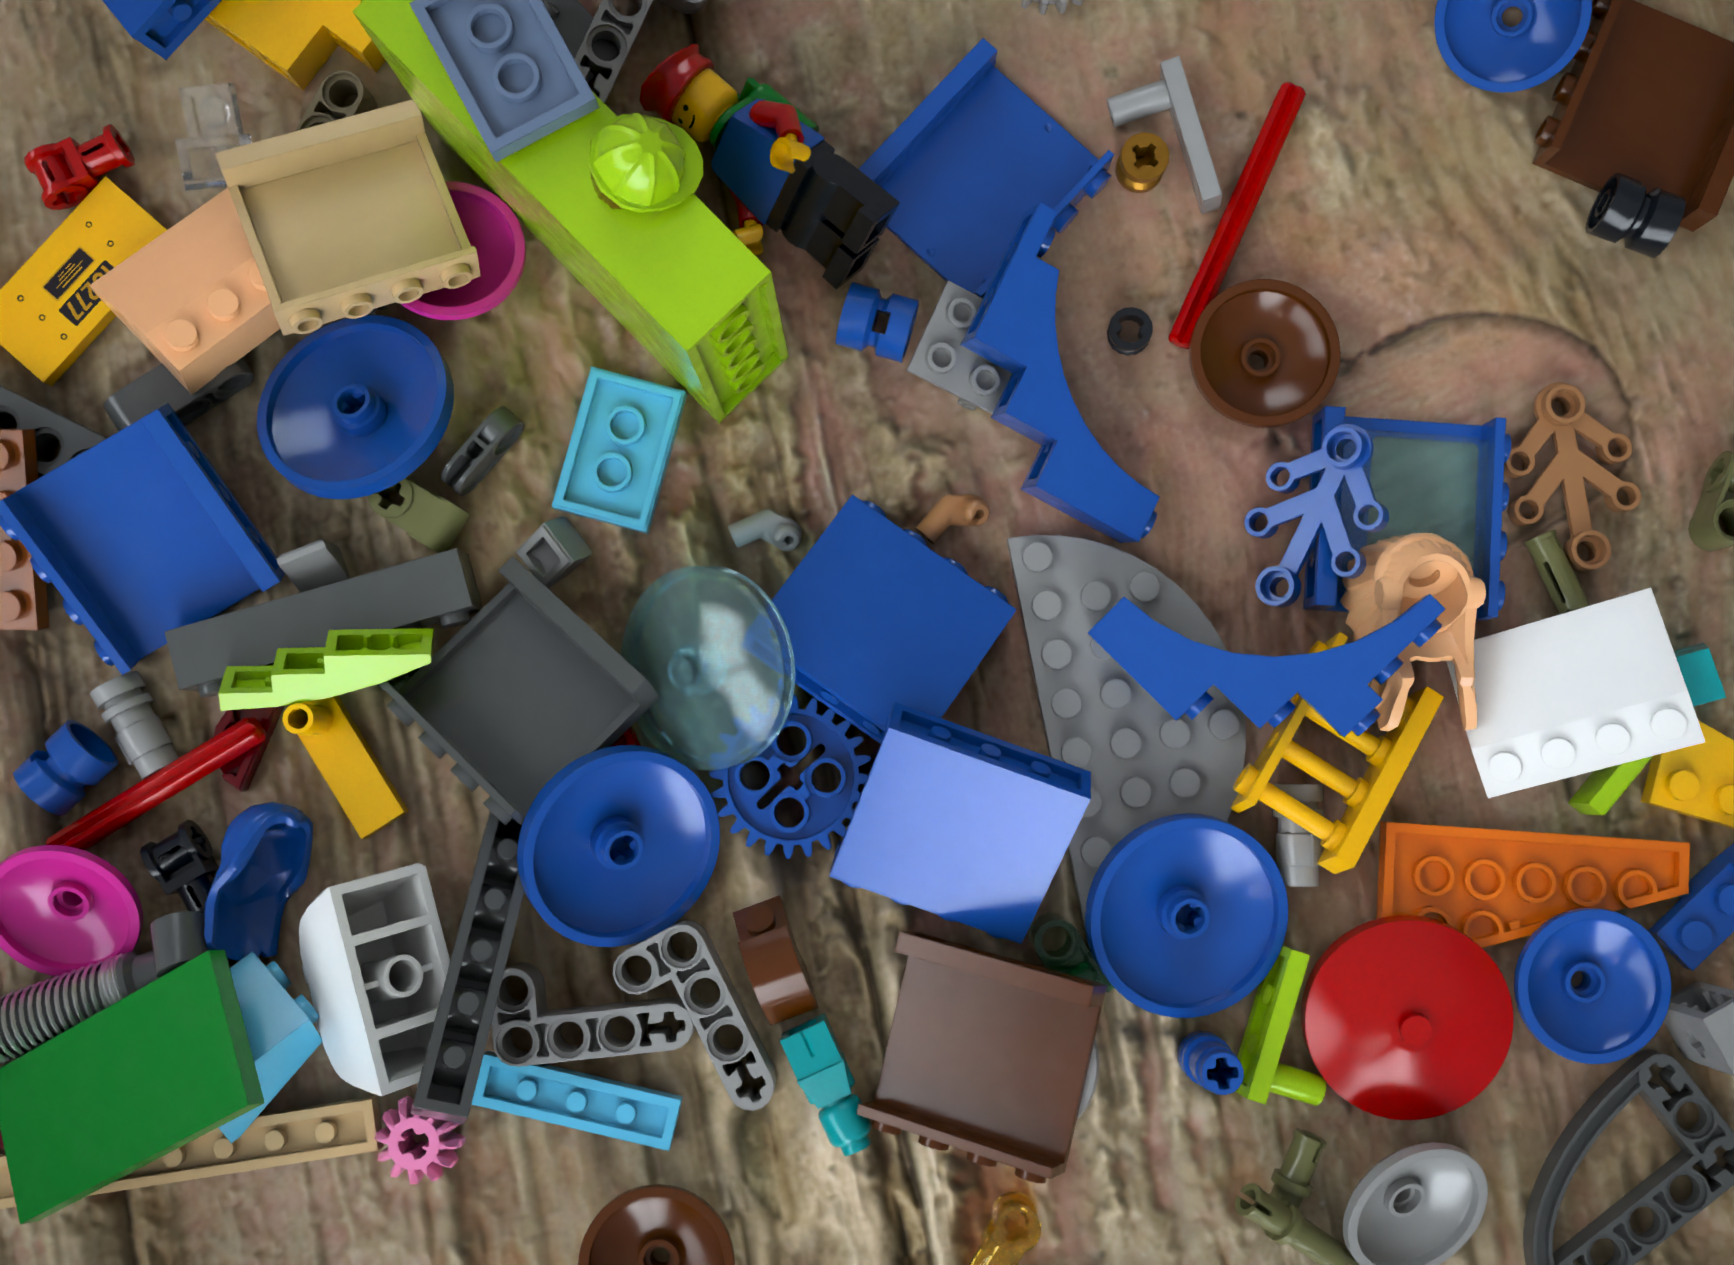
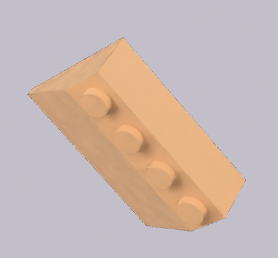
M228 187L89 285L93 292L191 395L209 383L226 367L237 362L280 329Z

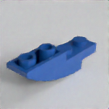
M1734 843L1689 880V894L1678 896L1680 900L1648 930L1686 969L1694 971L1734 932Z

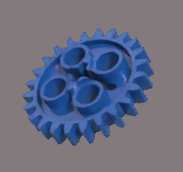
M791 695L787 709L781 708L776 697L770 698V712L764 713L756 704L751 705L754 720L749 723L745 719L736 716L734 720L740 732L737 736L722 732V738L730 747L728 751H713L712 754L724 762L723 769L709 772L710 777L723 780V787L713 791L711 797L726 798L728 802L719 811V817L734 814L737 820L730 829L731 834L746 828L750 831L746 846L751 847L761 838L765 840L764 849L767 856L773 852L777 844L783 845L786 859L792 857L795 845L800 844L807 857L812 856L813 841L819 840L827 850L830 849L832 846L829 833L835 831L844 837L847 829L842 821L845 817L848 819L852 818L854 813L852 806L854 802H858L862 793L858 791L859 784H865L868 778L867 774L859 773V766L871 760L870 756L855 755L854 749L863 742V737L858 736L847 739L845 733L849 730L852 723L845 720L836 726L832 723L836 712L830 708L822 716L817 714L818 703L815 698L811 699L805 710L800 709L796 695ZM788 727H798L806 735V747L798 755H787L779 746V737L783 730ZM823 744L825 752L800 774L799 778L804 783L801 788L797 789L793 785L786 787L766 808L760 809L757 805L758 801L784 777L780 768L784 764L790 768L797 766L817 745ZM752 761H761L769 769V781L760 790L749 788L743 781V770ZM822 763L834 764L841 773L840 785L832 792L820 791L813 783L814 770ZM788 797L797 799L804 808L803 820L800 824L791 827L782 824L776 813L780 801Z

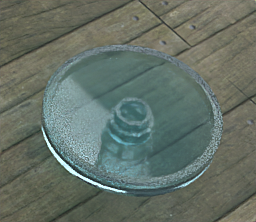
M713 565L676 569L658 578L644 591L629 616L623 637L621 656L649 681L660 696L637 720L646 737L660 751L678 759L685 766L698 770L725 769L743 764L757 757L775 740L785 724L790 712L795 688V660L792 643L784 620L774 603L757 584L743 574L729 568Z

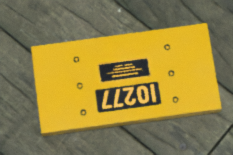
M105 176L0 289V345L38 379L52 387L116 317L89 285L168 229Z

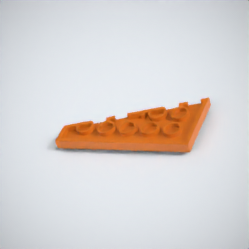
M1381 821L1376 919L1396 915H1413L1435 919L1462 931L1481 948L1530 936L1546 921L1569 910L1600 908L1617 911L1624 908L1632 909L1689 894L1690 843Z

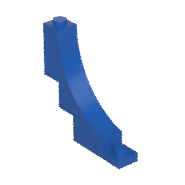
M1039 202L1024 213L960 345L1012 373L990 418L1041 445L1020 490L1119 543L1139 542L1140 538H1144L1150 532L1156 521L1157 513L1154 509L1160 496L1139 484L1113 461L1090 432L1073 401L1060 360L1055 325L1059 270L1039 259L1046 253L1054 239L1055 230L1050 227L1057 211Z

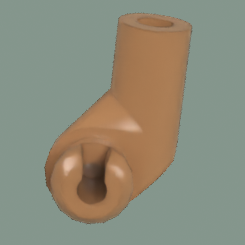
M947 494L941 497L915 529L926 540L934 544L949 526L983 525L989 518V506L977 495Z

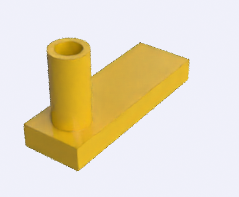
M339 696L295 703L285 709L282 717L284 727L289 732L298 735L361 839H368L409 812Z

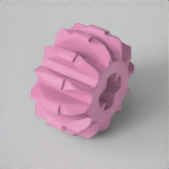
M405 1096L398 1101V1110L389 1109L382 1116V1120L387 1127L377 1131L374 1139L380 1143L387 1144L388 1147L378 1154L377 1160L382 1162L390 1158L393 1159L395 1165L391 1168V1177L396 1178L407 1169L410 1185L419 1183L424 1174L431 1181H435L443 1175V1167L452 1168L458 1162L459 1158L453 1149L462 1147L465 1144L466 1137L460 1133L452 1132L460 1123L410 1114L414 1099L410 1096ZM425 1133L429 1142L421 1141L416 1143L413 1139V1134L421 1135Z

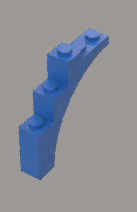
M1429 594L1422 597L1391 623L1354 642L1317 653L1276 657L1232 653L1192 641L1157 623L1126 597H1123L1088 634L1176 721L1184 713L1193 720L1214 699L1206 692L1214 684L1259 729L1266 722L1273 728L1278 726L1296 708L1290 699L1297 693L1340 736L1345 737L1351 730L1357 736H1360L1381 715L1375 707L1383 699L1368 684L1375 679L1381 685L1391 677L1404 663L1398 655L1412 641L1418 647L1426 643L1442 627V624L1436 618L1445 608Z

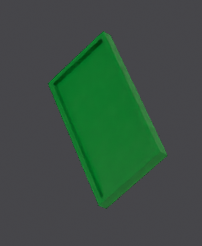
M208 950L0 1068V1130L20 1224L40 1221L265 1103L225 950Z

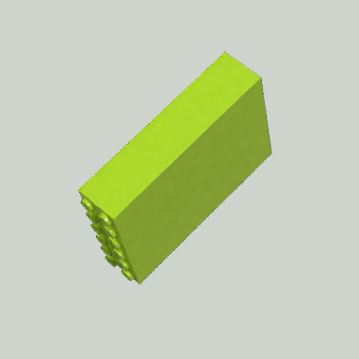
M361 0V3L352 12L440 140L493 194L509 206L526 228L718 423L725 419L789 357L771 271L695 194L673 207L661 211L643 213L628 209H612L603 200H600L594 190L591 171L588 167L590 142L604 122L617 117V115L594 92L593 94L600 108L496 162L409 3L414 0Z

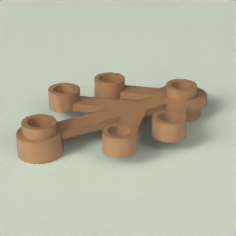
M1556 382L1547 385L1536 395L1533 411L1537 420L1519 445L1511 449L1510 456L1507 462L1504 463V475L1517 479L1529 474L1535 466L1534 456L1551 435H1553L1556 454L1526 495L1510 503L1508 517L1512 523L1521 527L1538 522L1544 513L1543 506L1561 483L1570 531V538L1566 541L1563 550L1573 569L1587 572L1598 569L1608 562L1611 556V544L1604 534L1592 530L1584 481L1604 495L1606 506L1615 513H1623L1636 508L1641 501V492L1637 485L1629 481L1620 480L1578 449L1575 432L1596 445V455L1606 465H1615L1630 457L1633 449L1630 439L1624 434L1613 433L1585 413V398L1578 388L1568 383ZM1553 400L1562 404V416H1558L1553 412L1551 408ZM1610 441L1615 442L1619 446L1620 454L1618 457L1612 456L1609 453L1608 444ZM1512 455H1518L1522 458L1524 462L1522 471H1518L1512 466ZM1619 489L1627 493L1629 498L1627 505H1623L1618 501L1617 491ZM1522 502L1527 503L1532 509L1530 519L1524 518L1519 512ZM1579 544L1586 546L1589 551L1586 561L1581 560L1577 554V546Z

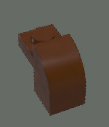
M780 895L733 912L740 942H738L740 953L754 993L770 1025L819 1008L806 964L796 946L786 908Z

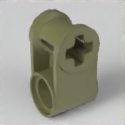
M1730 451L1721 453L1710 466L1703 483V491L1693 517L1689 522L1688 531L1691 540L1697 547L1705 551H1719L1734 546V453ZM1719 517L1723 519V521L1726 524L1727 534H1725L1719 526Z
M407 478L383 491L368 496V502L377 514L407 531V535L437 553L450 549L471 515L432 491L430 493ZM392 491L398 492L405 498L401 506L394 504L388 499Z

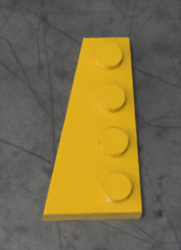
M1699 721L1706 742L1654 755L1651 759L1641 802L1734 829V740Z

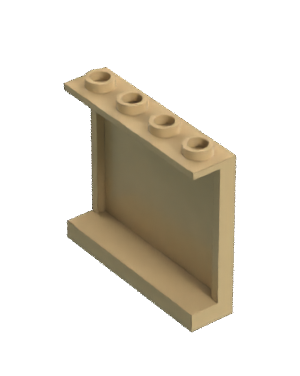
M413 99L215 153L283 336L292 333H311L328 322L345 317L349 319L361 318L368 315L375 308L395 302L399 304L410 303L419 299L425 293L441 288H460L467 285L472 279L481 277L477 250L475 246L470 245L426 136L421 111Z

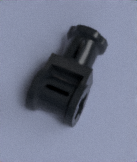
M186 820L178 825L177 832L156 844L150 841L142 846L140 853L145 867L160 882L166 895L178 893L188 911L204 914L205 902L214 880L212 874L217 872L219 866L212 856L211 844L203 830L195 822Z

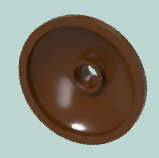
M1255 279L1241 282L1217 295L1199 316L1189 345V362L1192 376L1205 400L1226 418L1242 425L1257 428H1273L1293 423L1308 415L1319 406L1335 383L1341 357L1340 341L1336 327L1322 304L1302 288L1274 279ZM1259 355L1264 361V368L1256 369L1252 367L1249 362V356Z
M653 1184L630 1189L612 1199L600 1210L583 1238L578 1265H735V1254L729 1231L720 1215L710 1204L686 1189L672 1185ZM657 1247L667 1249L670 1253V1259L666 1262L657 1261L653 1256V1250Z

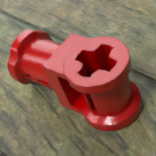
M111 124L103 127V134L82 144L68 137L58 143L36 147L24 157L26 168L29 172L36 174L43 189L41 199L44 205L52 210L68 209L80 204L100 183L101 179L99 176L122 165L126 168L135 165V159L129 146L118 130Z

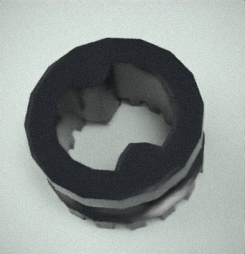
M1130 307L1117 311L1111 318L1107 330V338L1111 348L1119 354L1126 356L1136 355L1143 351L1148 345L1153 332L1152 321L1141 309ZM1132 320L1141 326L1137 335L1138 341L1128 343L1119 338L1122 329L1121 322Z

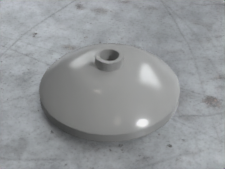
M1432 1142L1412 1145L1386 1156L1362 1177L1349 1199L1343 1218V1237L1348 1251L1359 1265H1439L1469 1240L1483 1217L1488 1198V1185L1482 1168L1465 1150L1447 1143Z

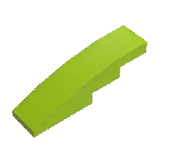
M434 628L329 630L325 647L278 648L274 664L269 666H226L218 692L220 710L291 705L331 698L386 682L431 663Z

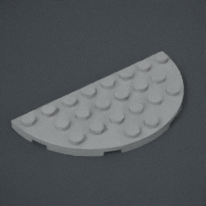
M1062 535L1008 538L1006 542L1048 754L1051 758L1091 772V800L1067 848L1082 925L1086 931V902L1093 878L1107 854L1126 835L1150 821L1174 814H1203L1228 821L1232 811L1230 807L1238 794L1233 790V785L1244 768L1246 751L1245 714L1213 684L1206 692L1214 699L1193 720L1184 713L1176 721L1088 634L1123 597H1126L1157 623L1192 641L1227 651L1212 623L1198 605L1162 572L1134 555L1110 545L1088 539Z

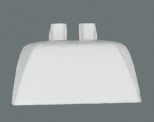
M420 863L326 888L308 906L299 925L302 969L305 981L309 987L313 1007L319 1015L316 1025L318 1033L321 1034L327 1056L340 1078L352 1086L378 1096L390 1094L419 1082L450 964L426 866Z

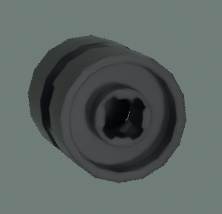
M1615 173L1604 184L1595 199L1587 218L1586 233L1613 243L1624 238L1625 248L1655 258L1662 253L1675 235L1685 212L1686 200L1684 197L1660 188H1654L1646 193V187L1642 186V182L1621 173Z

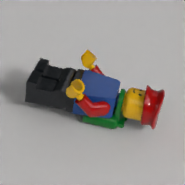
M697 43L691 44L670 55L648 75L641 85L639 101L644 111L656 113L661 119L683 128L692 139L698 142L710 140V144L717 148L711 161L712 169L727 185L737 205L739 229L733 230L732 233L755 256L763 253V245L761 243L763 238L762 226L767 224L776 233L781 230L789 243L806 250L826 269L822 277L836 290L864 268L879 241L878 237L885 231L900 202L846 159L834 154L835 149L818 133L819 126L773 87L764 83L759 84L755 79L749 77L741 94H737V91L714 72L713 62L699 54V45Z

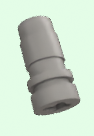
M133 671L99 685L89 694L98 710H105L101 714L106 724L112 723L117 732L115 740L129 765H135L139 775L144 780L179 757L158 715H155L150 706L154 700L149 692L143 693L146 686L138 671Z
M1273 784L1324 817V809H1319V802L1324 801V784ZM1272 809V817H1277L1276 865H1278L1284 885L1295 887L1319 886L1320 865L1317 862L1322 855L1321 839Z

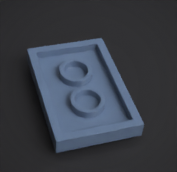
M414 0L409 3L496 162L600 108L542 0Z

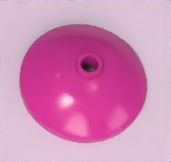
M445 181L470 245L475 246L477 250L481 277L472 279L463 287L456 289L441 288L425 293L413 302L401 305L410 311L428 318L461 320L478 316L493 309L510 295L523 273L526 246L523 231L517 217L498 196L473 184Z
M41 845L20 850L8 856L0 863V948L17 962L40 973L61 976L63 973H69L73 969L78 970L81 967L96 964L98 961H104L120 953L124 954L133 951L143 928L142 905L128 879L104 859L78 848L61 845Z

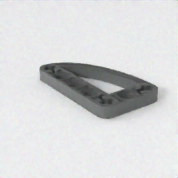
M1643 1050L1635 1054L1590 1096L1565 1127L1538 1174L1528 1202L1523 1229V1250L1526 1265H1576L1573 1263L1575 1259H1578L1582 1265H1596L1591 1259L1590 1251L1592 1245L1602 1238L1610 1239L1614 1245L1613 1257L1603 1265H1635L1734 1185V1132L1681 1064L1673 1057L1654 1050ZM1653 1064L1663 1068L1659 1073L1660 1078L1667 1087L1677 1091L1668 1094L1663 1087L1648 1082L1653 1076L1649 1070L1650 1066ZM1639 1094L1682 1150L1553 1252V1233L1557 1213L1575 1171L1604 1129ZM1687 1102H1693L1699 1110V1120L1694 1127L1683 1130L1677 1122L1676 1115L1678 1109ZM1717 1147L1727 1150L1723 1155L1727 1162L1724 1167L1714 1164L1718 1159L1714 1153ZM1694 1164L1702 1168H1705L1701 1171V1173L1709 1177L1708 1181L1701 1173H1699L1697 1170L1693 1168ZM1680 1175H1687L1692 1182V1193L1688 1199L1682 1202H1675L1670 1195L1671 1182ZM1639 1207H1649L1653 1213L1652 1226L1644 1233H1634L1630 1226L1632 1213Z

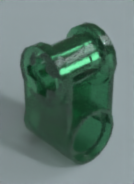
M1046 913L1033 921L1029 929V941L1044 968L1107 985V993L1114 989L1093 958L1091 950H1088L1078 931L1067 919L1056 913ZM1052 927L1064 928L1066 932L1064 945L1055 951L1043 949L1042 937L1044 933Z

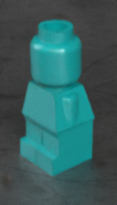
M823 1013L783 1032L780 1043L797 1078V1083L803 1089L808 1102L815 1104L820 1109L818 1117L831 1145L840 1147L844 1156L855 1154L868 1147L872 1143L868 1135L872 1124L869 1118L856 1114L858 1104H861L862 1101L856 1094H851V1087L855 1084V1079L826 1014Z

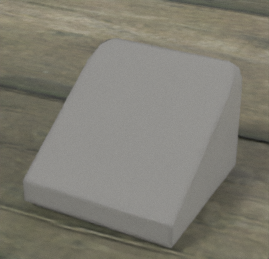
M565 517L544 522L516 551L532 574L548 589L592 555L591 549Z
M321 539L279 555V558H276L279 567L300 592L350 578L340 548Z

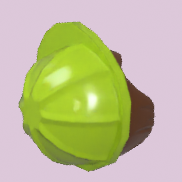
M639 113L622 114L605 121L590 142L588 167L591 171L593 187L600 200H603L612 209H628L643 213L661 211L673 207L692 196L703 177V157L697 143L683 128L663 119Z

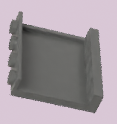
M512 556L498 570L508 581V584L432 656L430 664L422 666L398 690L387 681L379 685L393 698L386 706L405 725L409 727L416 721L425 730L418 738L439 759L448 753L457 762L450 771L473 792L480 785L490 795L483 804L501 822L506 825L513 818L522 825L532 802L540 790L557 772L586 754L611 747L660 696L639 671Z

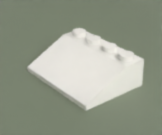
M1651 587L1474 639V686L1477 704L1476 729L1466 730L1488 798L1706 742ZM1447 661L1452 683L1458 700L1457 681L1455 676L1454 663L1453 661Z

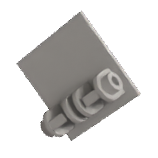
M947 281L906 371L959 397L957 403L962 407L972 411L979 407L992 414L1012 373L960 345L983 298Z

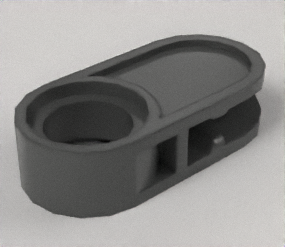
M505 406L494 410L445 465L441 473V480L451 486L459 496L470 493L514 445L523 432L524 422Z

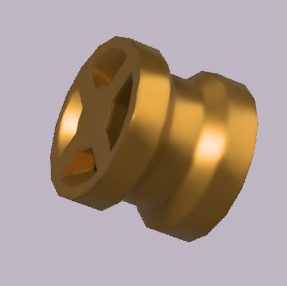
M1141 132L1131 136L1125 142L1116 162L1115 170L1118 182L1125 189L1134 193H1144L1151 191L1159 184L1169 164L1170 156L1167 144L1161 137L1153 133ZM1136 156H1144L1143 158L1136 159Z

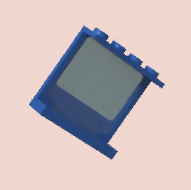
M1325 406L1317 412L1312 419L1311 453L1321 449L1325 436L1329 431L1341 424H1355L1362 427L1370 434L1373 441V455L1365 469L1376 501L1388 509L1389 521L1386 527L1379 532L1372 533L1360 529L1353 520L1356 504L1345 479L1337 499L1354 549L1360 551L1363 546L1375 544L1378 540L1389 539L1391 536L1409 535L1412 533L1440 535L1447 541L1454 543L1468 556L1474 577L1481 579L1485 583L1486 597L1484 604L1477 608L1476 621L1481 622L1497 618L1498 610H1501L1505 601V585L1500 580V561L1504 559L1507 551V535L1502 531V512L1505 511L1508 505L1509 486L1503 481L1504 463L1507 462L1511 452V437L1508 433H1505L1506 418L1496 417L1481 426L1345 416L1346 407ZM1349 442L1343 447L1342 456L1344 459L1354 455L1356 451L1354 442ZM1324 471L1310 475L1309 491L1317 488ZM1373 507L1365 512L1364 521L1366 525L1375 523L1378 519V510L1376 507ZM1323 526L1305 561L1303 609L1349 613L1340 602V599L1347 590L1342 581L1343 577L1335 574L1331 568L1332 552ZM1348 554L1342 559L1341 566L1345 572L1348 571V561L1355 558L1353 554Z

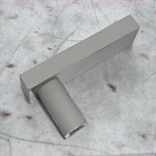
M1180 56L1160 62V81L1106 99L1113 126L1117 127L1169 109L1201 214L1220 209L1222 191Z

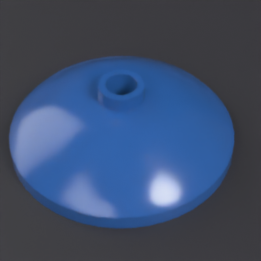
M1438 0L1434 21L1437 45L1449 68L1459 78L1474 87L1500 93L1529 89L1552 78L1575 56L1586 37L1590 25L1592 0ZM1516 7L1522 12V20L1516 26H1506L1502 21L1503 13L1508 8Z
M1579 908L1554 916L1542 924L1530 936L1519 955L1515 968L1514 993L1517 1008L1523 1022L1531 1034L1546 1048L1575 1062L1605 1064L1619 1061L1636 1053L1658 1032L1670 1004L1671 976L1661 947L1654 937L1639 923L1625 915L1610 910ZM1581 971L1582 981L1578 986L1573 987L1571 978L1575 972Z

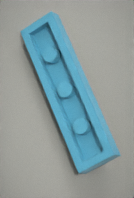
M487 1050L483 1055L472 1105L669 1151L672 1146L683 1096L548 1064L519 1067L509 1066L501 1062L495 1052Z

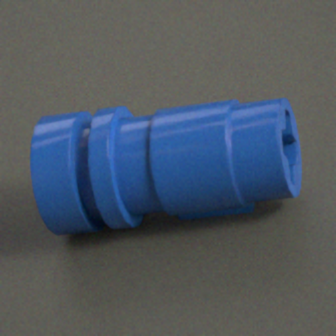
M1202 1030L1189 1033L1182 1039L1178 1047L1177 1059L1180 1068L1193 1082L1218 1095L1231 1094L1240 1087L1244 1077L1242 1064L1224 1040L1209 1031Z

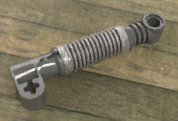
M183 911L167 914L154 920L150 925L152 951L140 955L134 952L120 953L104 961H98L96 964H89L87 967H81L78 970L73 969L71 972L63 973L61 976L56 975L52 979L47 978L43 982L38 981L36 984H30L26 988L21 987L17 991L12 990L8 994H2L0 996V1064L9 1062L13 1058H19L208 951L209 949L206 947L204 938V914L196 911ZM227 959L229 968L237 962H239L237 960Z

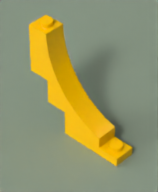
M222 0L204 19L303 91L338 46L375 73L386 61L352 12L361 3V0Z

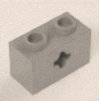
M1695 981L1673 993L1663 1022L1684 1059L1734 1076V990Z

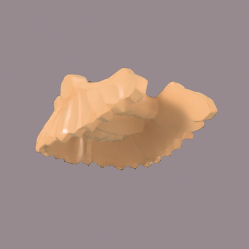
M1412 533L1409 535L1391 536L1389 539H1380L1375 544L1363 546L1360 551L1366 558L1364 572L1354 579L1342 578L1347 591L1340 599V602L1349 611L1345 623L1354 632L1353 642L1391 623L1426 595L1431 594L1445 608L1436 618L1442 624V627L1426 643L1418 647L1412 641L1398 655L1404 663L1391 677L1381 685L1375 679L1368 684L1383 699L1375 707L1381 714L1377 719L1379 729L1389 732L1399 726L1409 688L1413 685L1415 679L1411 661L1414 660L1425 662L1453 661L1460 716L1464 731L1476 729L1477 704L1474 686V636L1477 608L1484 604L1486 597L1485 583L1481 579L1474 577L1468 556L1454 543L1447 541L1437 534ZM1355 558L1348 561V571L1355 566Z

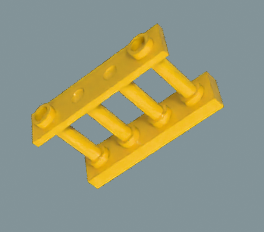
M1339 632L1325 643L1318 640L1308 653H1317L1344 645L1348 636ZM1428 686L1407 696L1399 726L1389 732L1387 731L1385 736L1381 735L1377 738L1367 731L1357 736L1352 730L1345 737L1340 736L1296 693L1290 700L1296 708L1274 728L1254 766L1248 764L1237 777L1233 790L1238 794L1230 808L1240 813L1256 805L1257 801L1260 800L1321 839L1320 845L1325 849L1317 864L1333 874L1354 868L1444 696ZM1304 716L1366 754L1365 760L1370 765L1363 778L1353 779L1292 740ZM1281 758L1344 797L1343 803L1348 806L1340 821L1336 819L1331 822L1268 782Z

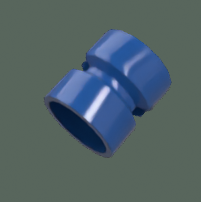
M852 282L841 312L836 334V344L861 352L866 347L871 346L874 348L876 356L902 363L915 324L919 300L895 293L885 299L882 298L879 289ZM879 313L890 316L885 334L874 332Z
M67 720L45 742L47 751L36 750L13 772V776L19 788L32 801L48 812L61 816L66 815L86 796L84 792L85 784L97 785L119 762L111 747L94 731L77 721Z

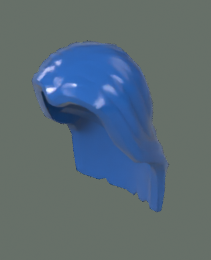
M268 802L250 806L237 815L230 823L221 845V863L205 902L204 938L207 949L225 950L227 959L240 961L252 951L257 957L261 955L263 958L277 955L284 907L291 896L305 882L310 863L313 823L302 810L287 804Z

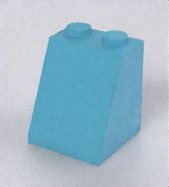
M253 951L230 967L265 1103L218 1127L231 1144L246 1131L322 1043V1038L313 1025L319 1018L316 1010L302 994L293 1000L285 990L292 983L275 961L265 966Z

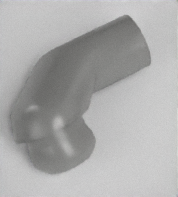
M764 509L728 525L737 548L760 538L786 552L795 550L801 543L802 532L800 526L793 519L772 509Z

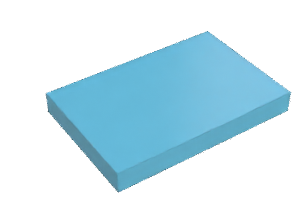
M591 366L551 507L562 512L649 534L686 402V391Z

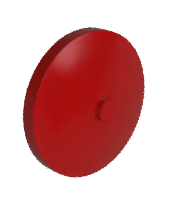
M1396 915L1382 917L1361 924L1343 934L1325 950L1316 962L1305 985L1301 1005V1025L1305 1044L1311 1059L1325 1081L1343 1099L1357 1108L1376 1116L1395 1120H1422L1441 1116L1460 1108L1478 1096L1490 1084L1503 1065L1509 1051L1513 1034L1514 1013L1510 992L1501 971L1492 958L1473 939L1453 926L1435 919L1413 915Z

